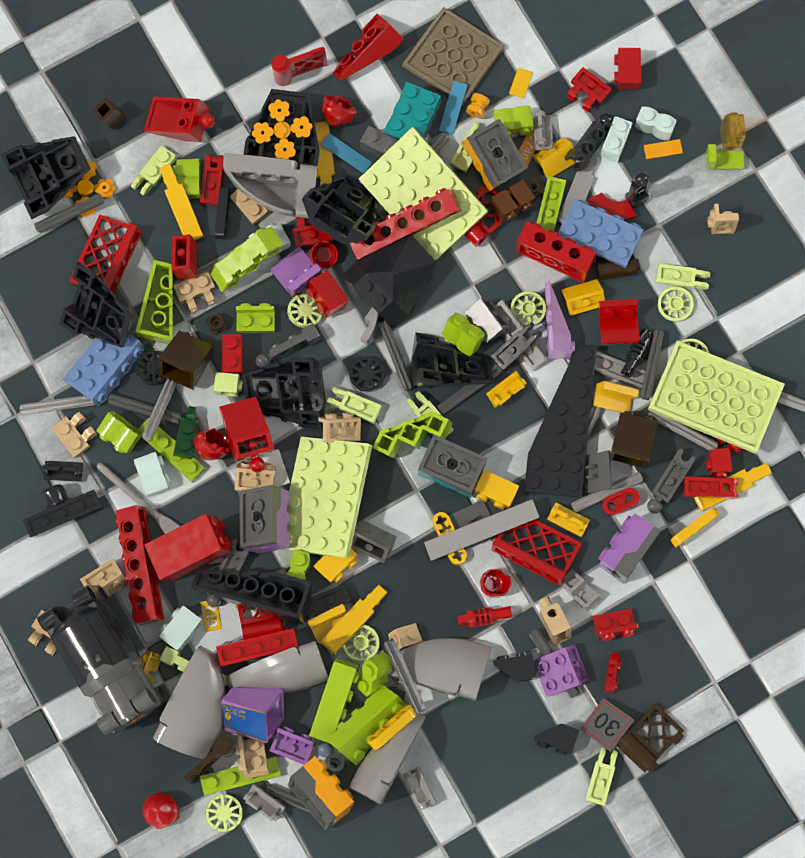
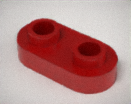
M634 488L621 490L606 497L603 501L602 509L609 516L622 513L638 504L640 499L639 493ZM626 496H632L633 501L628 502ZM610 503H613L615 505V509H610L608 505Z

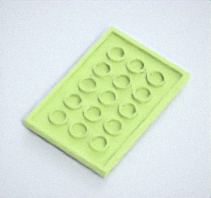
M414 127L401 137L359 178L389 214L396 213V215L403 212L402 209L406 206L419 204V200L429 196L431 198L435 196V192L442 188L453 190L462 211L412 235L435 260L440 258L488 212L485 206ZM439 201L434 204V210L436 212H438L441 209V203ZM420 210L417 213V218L419 220H422L424 218L423 210ZM406 218L402 219L400 223L401 227L405 228L408 224Z
M677 341L648 410L756 454L785 384Z
M300 438L289 490V505L287 506L290 523L287 525V532L290 534V548L280 550L294 551L296 549L308 552L309 554L349 559L372 445L335 440L333 443H325L323 439Z

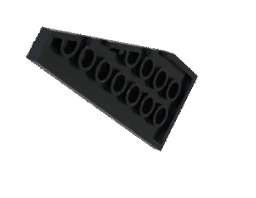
M577 345L528 452L524 486L525 493L582 498L597 352L596 346Z

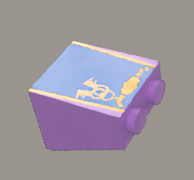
M231 688L221 701L225 731L264 743L268 742L285 720L282 688Z

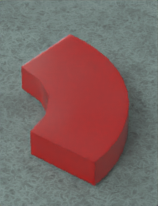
M602 192L586 200L589 206L602 208L607 214L612 216L618 215L624 221L636 217L628 200L621 202L612 201L606 198Z

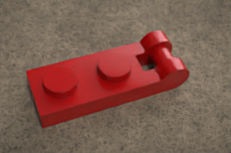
M206 154L200 204L218 205L219 188L222 185L224 155L215 157L212 154ZM211 164H217V168L211 167Z
M684 477V497L738 499V492H736L738 479ZM724 485L729 486V491H724Z

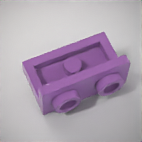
M284 726L282 729L277 728L270 752L305 765L309 761L315 743L312 742V737L305 734L297 736L293 734L294 730Z

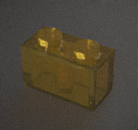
M732 112L724 116L720 127L722 149L742 147L746 137L744 114Z

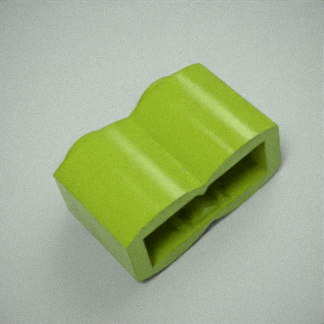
M530 105L493 111L494 122L500 119L510 137L512 134L524 136L534 131Z
M177 160V164L173 165V172L177 176L178 184H183L189 199H199L201 195L200 160Z
M456 312L448 318L441 333L448 342L456 345L462 353L468 356L473 355L479 349L485 336L479 327L470 324L467 318Z
M114 411L107 413L96 430L102 440L110 441L114 445V449L122 454L131 452L143 434Z
M295 549L290 558L291 569L286 575L306 580V574L311 566L309 553Z
M385 652L368 658L363 664L362 674L357 682V689L366 697L372 695L388 683V674L393 669V663Z

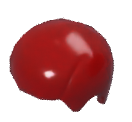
M319 241L310 249L309 256L313 265L317 264L321 269H328L337 262L338 251L331 242Z
M489 569L481 576V590L490 598H500L509 592L511 578L509 575L504 574L501 569Z

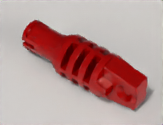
M510 606L496 609L486 607L466 611L467 614L457 617L459 626L469 625V628L494 624L495 620L512 618Z

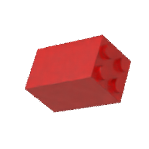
M204 514L144 544L159 580L173 582L233 552L231 548L232 541L228 535H225L223 530L225 526L221 518Z

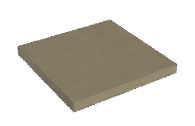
M443 7L405 59L402 67L447 96L450 94L453 81L467 84L462 105H464L503 51L505 45Z

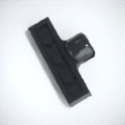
M56 484L42 491L46 509L24 519L23 523L30 538L101 508L102 505L95 489L70 499L63 485Z

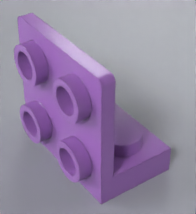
M300 247L270 268L271 272L292 298L307 287L309 280L322 274L321 268L317 264L313 265Z
M575 644L534 660L536 671L547 697L589 681Z

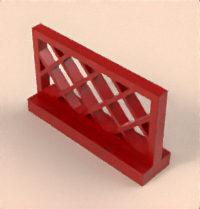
M99 214L78 262L89 269L98 266L100 273L97 276H102L103 282L115 294L142 231L137 225L131 223L129 225ZM102 222H108L111 228L101 232L100 226ZM122 227L127 229L123 236L117 237L115 230ZM113 232L115 239L106 243L103 236ZM101 238L103 245L93 248V241ZM117 243V252L110 254L107 247ZM105 249L108 256L98 260L96 252ZM93 254L95 262L86 265V257ZM110 260L111 265L109 269L102 271L100 264ZM72 273V276H71L69 282L72 283V284L78 285L79 282H77V281H75L74 279H72V277H73V273Z
M534 519L529 521V523H524V525L499 533L492 544L491 551L560 586L582 543ZM534 525L539 527L541 533L531 536L528 527ZM525 528L528 537L517 539L515 531ZM512 532L515 541L506 542L502 540V537L505 533ZM553 534L557 537L558 542L548 545L545 536ZM542 537L545 546L535 548L532 540ZM530 541L532 550H522L519 543ZM570 543L576 546L573 552L565 554L564 544ZM560 546L562 555L552 557L549 548ZM547 550L549 558L541 560L536 552ZM564 558L566 564L564 570L555 567L554 561Z
M294 628L216 646L220 666L282 652L292 647L298 648L297 633L294 631Z

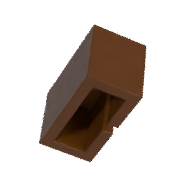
M524 180L509 187V193L505 189L491 198L489 205L501 222L505 220L511 221L518 213L522 211L527 212L533 207L535 196Z

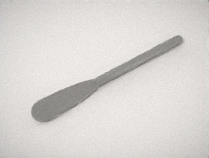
M103 463L97 464V469L139 506L145 507V511L155 519L165 534L180 527L179 524L170 518L158 513Z

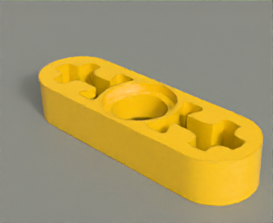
M712 507L671 538L670 541L677 548L716 519L720 513L715 507Z
M439 512L434 515L433 526L438 537L455 530L446 513ZM438 517L446 519L444 523L446 529L448 527H450L451 529L445 530L441 534L440 531H443V528L441 524H436L438 522ZM464 548L457 550L459 554H463L461 561L452 558L455 556L454 552L447 554L452 564L459 566L466 561L467 554Z
M411 705L403 707L370 736L368 743L374 750L382 747L417 715Z

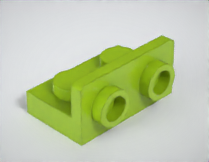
M244 303L236 306L237 333H275L274 306L268 303H262L259 306Z

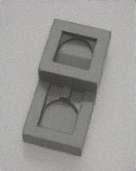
M373 307L365 317V323L369 326L361 336V342L366 346L372 340L378 323L379 314Z
M573 569L565 575L561 586L587 612L602 599Z

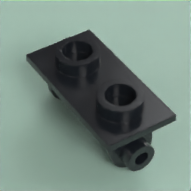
M45 461V465L42 466V472H44L43 480L82 482L84 463Z

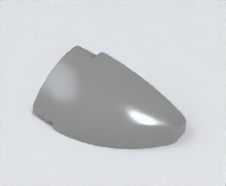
M224 153L223 169L234 185L249 199L270 211L282 215L308 218L302 198L316 185L317 166L300 164V170H297L298 163L293 160Z
M437 638L413 644L400 652L415 685L451 696H456L458 688H460V697L476 701L492 647L466 639ZM393 665V669L391 673L388 674V676L395 679H399V676Z
M313 641L299 646L297 649L292 647L250 664L228 675L226 680L230 689L282 688L284 694L309 689L312 686L328 681L329 677L317 643Z
M201 645L196 649L160 717L161 722L153 736L155 741L166 747L200 759H204L213 751L214 740L221 736L224 726L221 701L223 696L226 695L225 683L219 663L211 650Z
M418 713L382 747L376 750L372 748L360 764L348 788L382 805L426 716Z

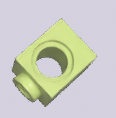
M216 372L214 382L215 395L238 397V393L242 392L243 380H240L239 374Z

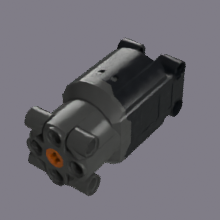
M86 585L71 595L73 600L71 604L66 607H52L39 615L37 621L41 628L48 632L83 695L90 697L99 711L101 717L96 720L99 729L105 735L111 731L115 734L132 723L144 719L154 709L168 700L164 691L159 686L153 688L143 671L144 662L107 601L108 595L100 585Z

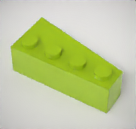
M157 260L153 261L135 332L136 337L169 344L173 339L172 264Z
M338 657L334 661L309 736L329 743L324 737L328 733L332 735L337 730L336 726L345 720L348 711L345 708L347 702L350 703L354 694L352 688L358 682L360 676L358 671L361 664L342 657Z
M384 685L364 701L365 705L362 708H356L351 713L352 717L348 721L338 724L336 726L337 730L332 735L328 733L324 737L326 741L356 766L372 748L368 743L370 736L407 705L398 695Z

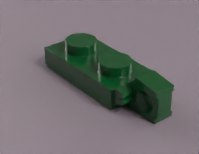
M189 406L187 416L182 415L180 419L173 456L192 459L194 439L197 436L199 418H195L196 407Z

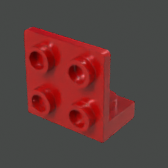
M637 299L599 301L598 316L602 345L640 342Z
M632 609L593 616L597 640L602 639L603 642L614 640L619 635L622 638L631 637L639 628L638 624L634 623Z

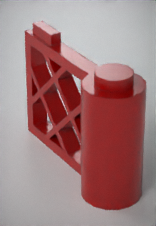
M324 47L310 50L289 59L286 56L279 55L274 57L271 63L274 80L279 86H287L291 83L292 77L328 65Z
M485 185L476 191L478 194L476 197L478 200L481 199L480 202L484 206H490V202H484V196L488 192L495 196L498 192L495 189L489 191ZM495 212L494 214H485L464 236L477 247L504 222L497 221L499 218ZM484 218H493L494 225L488 228L484 224Z
M237 605L244 640L286 630L284 619L280 620L279 617L266 615L255 611L256 613L253 618L244 620L243 613L247 608L243 607L242 609L241 606Z

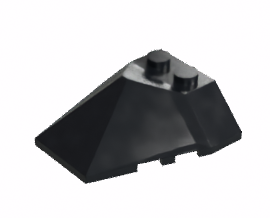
M271 89L254 125L266 122L274 130V126L279 121L276 118H271V112L268 107L278 99L281 102H287L290 114L287 117L285 116V119L281 122H286L291 127L294 124L295 118L300 119L305 116L308 118L309 123L312 124L308 137L301 136L298 138L295 133L290 131L289 136L285 138L288 142L294 143L293 148L296 151V154L293 157H289L288 160L298 163L297 170H300V164L314 165L318 168L320 149L309 93ZM253 125L249 136L245 140L243 155L277 158L275 156V145L279 143L281 138L273 134L270 136L269 142L264 141L259 144L255 140L256 137L252 136L254 131Z
M75 136L54 139L44 143L37 142L27 146L19 145L0 154L8 171L13 175L25 200L23 203L31 219L48 212L91 170Z
M349 175L334 179L330 184H321L319 188L313 187L302 198L310 223L342 244L365 241L375 230L374 221L376 219L375 213L378 200L363 184Z
M409 235L357 260L344 275L376 312L396 328L411 313L412 307L437 262L412 235Z
M77 262L72 279L79 282L73 304L63 309L59 324L74 334H84L91 339L98 338L105 343L121 348L125 347L134 316L94 271Z
M415 332L411 357L413 385L426 388L490 384L493 382L490 357L479 352L468 356L455 347L456 345L452 343L449 345L439 341L437 336Z
M293 357L242 374L245 399L256 397L263 415L280 418L283 422L290 421L302 428L323 427V422H319V417H324L325 389L322 367L314 357Z

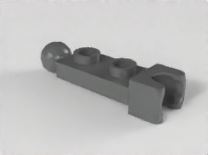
M312 323L301 329V334L295 333L291 335L288 341L284 343L274 344L268 354H259L255 359L256 365L260 368L268 366L271 360L276 361L306 344L311 346L321 340L320 334L315 325Z
M683 449L678 450L651 493L656 497L647 503V509L650 513H659L662 509V501L668 504L696 460L694 456L688 461H683L681 458Z
M234 539L231 546L233 552L225 556L218 570L226 572L241 571L251 551L246 549L238 551L239 543ZM210 595L206 599L210 607H217L222 601Z

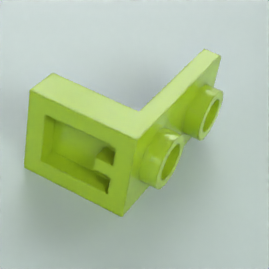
M708 144L706 150V170L744 169L743 151H716V144Z

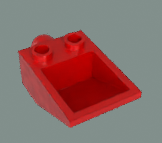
M153 97L144 131L182 141L201 142L204 129L211 128L215 123L213 115L209 114L210 107L200 99Z
M253 397L219 406L234 462L251 458L250 469L256 473L263 471L265 462L262 458H259V455L272 452L274 445L257 398ZM257 442L262 443V449L257 448ZM239 447L244 449L243 454H240Z

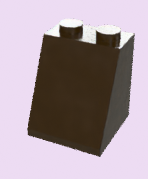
M178 331L159 356V376L194 391L213 356L214 345L207 340H200L194 337L189 332Z
M631 411L620 412L610 451L611 460L646 469L650 461L658 421H655L651 416H635L636 414Z

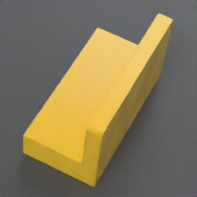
M565 137L554 142L553 149L541 150L532 155L535 162L542 167L547 179L548 176L553 177L575 164V160H565L566 154L570 149L574 148L572 143Z
M592 280L561 290L570 316L599 308V301H605L604 292L598 280Z
M603 381L596 384L593 405L624 413V411H630L631 399L638 397L639 390Z
M343 604L308 620L310 628L319 644L347 613Z

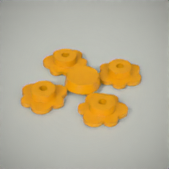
M278 99L268 107L271 112V118H276L279 121L274 126V130L266 122L263 124L256 123L252 136L256 137V142L261 144L264 141L269 142L270 136L275 134L278 138H281L279 143L275 145V156L288 160L289 157H293L296 154V151L293 148L294 143L288 142L285 138L289 136L290 131L295 133L298 138L301 136L308 137L312 124L309 123L308 118L305 116L300 119L295 118L294 124L291 127L288 123L281 122L285 119V116L287 117L290 114L288 111L289 104Z
M86 159L91 170L62 199L66 197L71 198L73 193L78 191L84 197L81 200H77L75 203L77 204L88 199L87 196L92 194L93 190L101 194L102 197L109 199L113 196L116 187L110 178L100 179L98 184L93 186L89 179L91 176L96 175L97 165L95 162H90ZM95 208L86 211L80 215L83 218H86L88 215H93L95 213Z

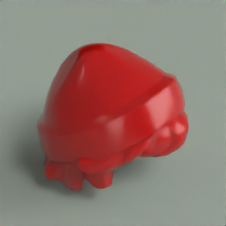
M335 95L324 96L322 111L330 126L339 127L352 122L354 116H356V110L349 104L348 99L343 100L342 96L336 97Z
M215 428L199 432L194 439L198 455L204 460L222 459L231 450L226 436L222 434V431H216Z
M157 792L148 797L143 805L145 822L156 827V829L168 827L180 818L178 805L169 793Z

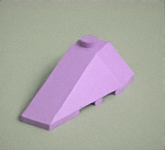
M546 281L545 302L548 359L571 358L572 353L575 351V341H571V334L551 283Z

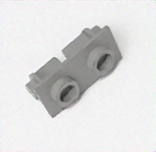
M538 111L535 117H533L534 151L553 149L552 115H546L544 111Z
M419 766L403 774V780L409 791H414L411 795L417 808L419 807L420 810H424L436 803Z
M255 784L252 785L249 793L247 792L243 798L246 800V804H249L256 810L262 807L263 809L260 813L270 821L276 822L286 808Z

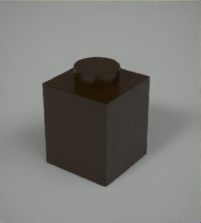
M106 97L93 109L97 117L113 130L126 118L118 106Z

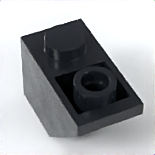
M528 652L517 653L516 657L509 658L508 655L499 656L496 661H493L496 669L516 683L537 678L533 655H528Z
M561 723L537 734L534 741L537 742V746L548 749L549 746L556 748V753L566 756L567 753H572L580 730Z

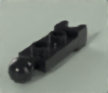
M602 114L599 121H593L575 147L566 154V161L569 159L575 160V164L572 167L574 171H582L588 166L591 157L607 137L608 132L605 128L612 126L613 122L610 114Z
M638 172L631 181L632 184L630 185L629 192L625 194V199L628 200L632 209L636 208L640 202H645L649 199L648 189L651 180L645 172Z

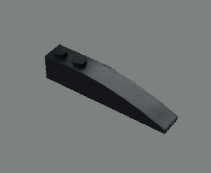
M197 570L191 589L248 609L304 625L311 603L312 582L278 572Z

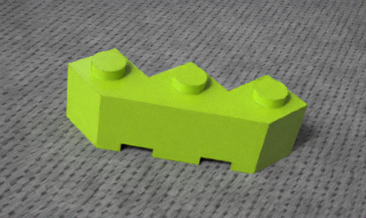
M272 226L266 229L260 228L252 237L243 244L238 245L223 260L215 263L210 275L220 290L225 292L238 286L243 276L258 270L263 260L278 254L284 244Z
M431 411L418 418H413L399 423V425L381 430L372 448L395 459L402 442L420 449L428 432L446 439L453 422Z

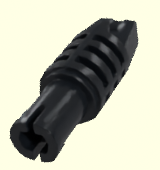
M648 329L640 331V342L633 343L626 355L627 360L621 370V374H624L627 378L632 377L636 366L642 363L650 347L653 334Z

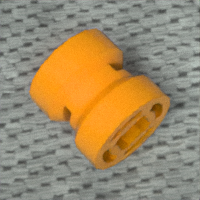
M474 93L471 97L472 103L468 105L466 112L472 117L482 119L485 114L484 110L488 107L490 100L484 95Z

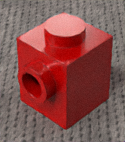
M730 448L710 449L708 452L709 459H706L707 471H710V476L726 478L732 472Z

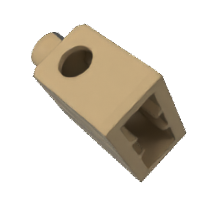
M549 597L539 600L542 608L540 610V617L553 645L555 646L571 639V627L558 602L552 604Z

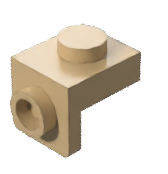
M416 623L397 628L388 634L389 640L394 639L399 650L422 642Z

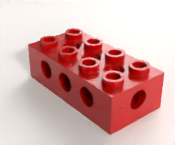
M528 221L517 240L516 246L517 253L582 283L585 282L594 264L596 255L592 248L588 246L582 247L571 238H562L557 232L553 230L547 231L540 224Z

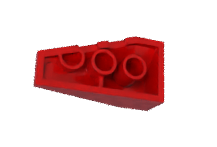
M376 14L361 30L363 35L359 41L355 40L353 42L350 54L344 55L333 71V74L340 81L391 53L399 47L404 39L379 14Z

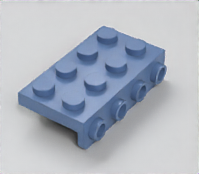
M574 199L558 234L562 238L573 239L576 241V244L582 247L588 246L594 250L593 252L597 256L626 268L643 234V229L636 223L625 222L618 215L612 216L607 214L602 208L591 207L584 200L578 201Z
M128 334L125 347L123 348L105 343L103 340L96 338L63 380L90 399L95 405L100 406L107 400L112 390L119 385L124 375L131 370L132 365L143 354L145 346L131 334Z

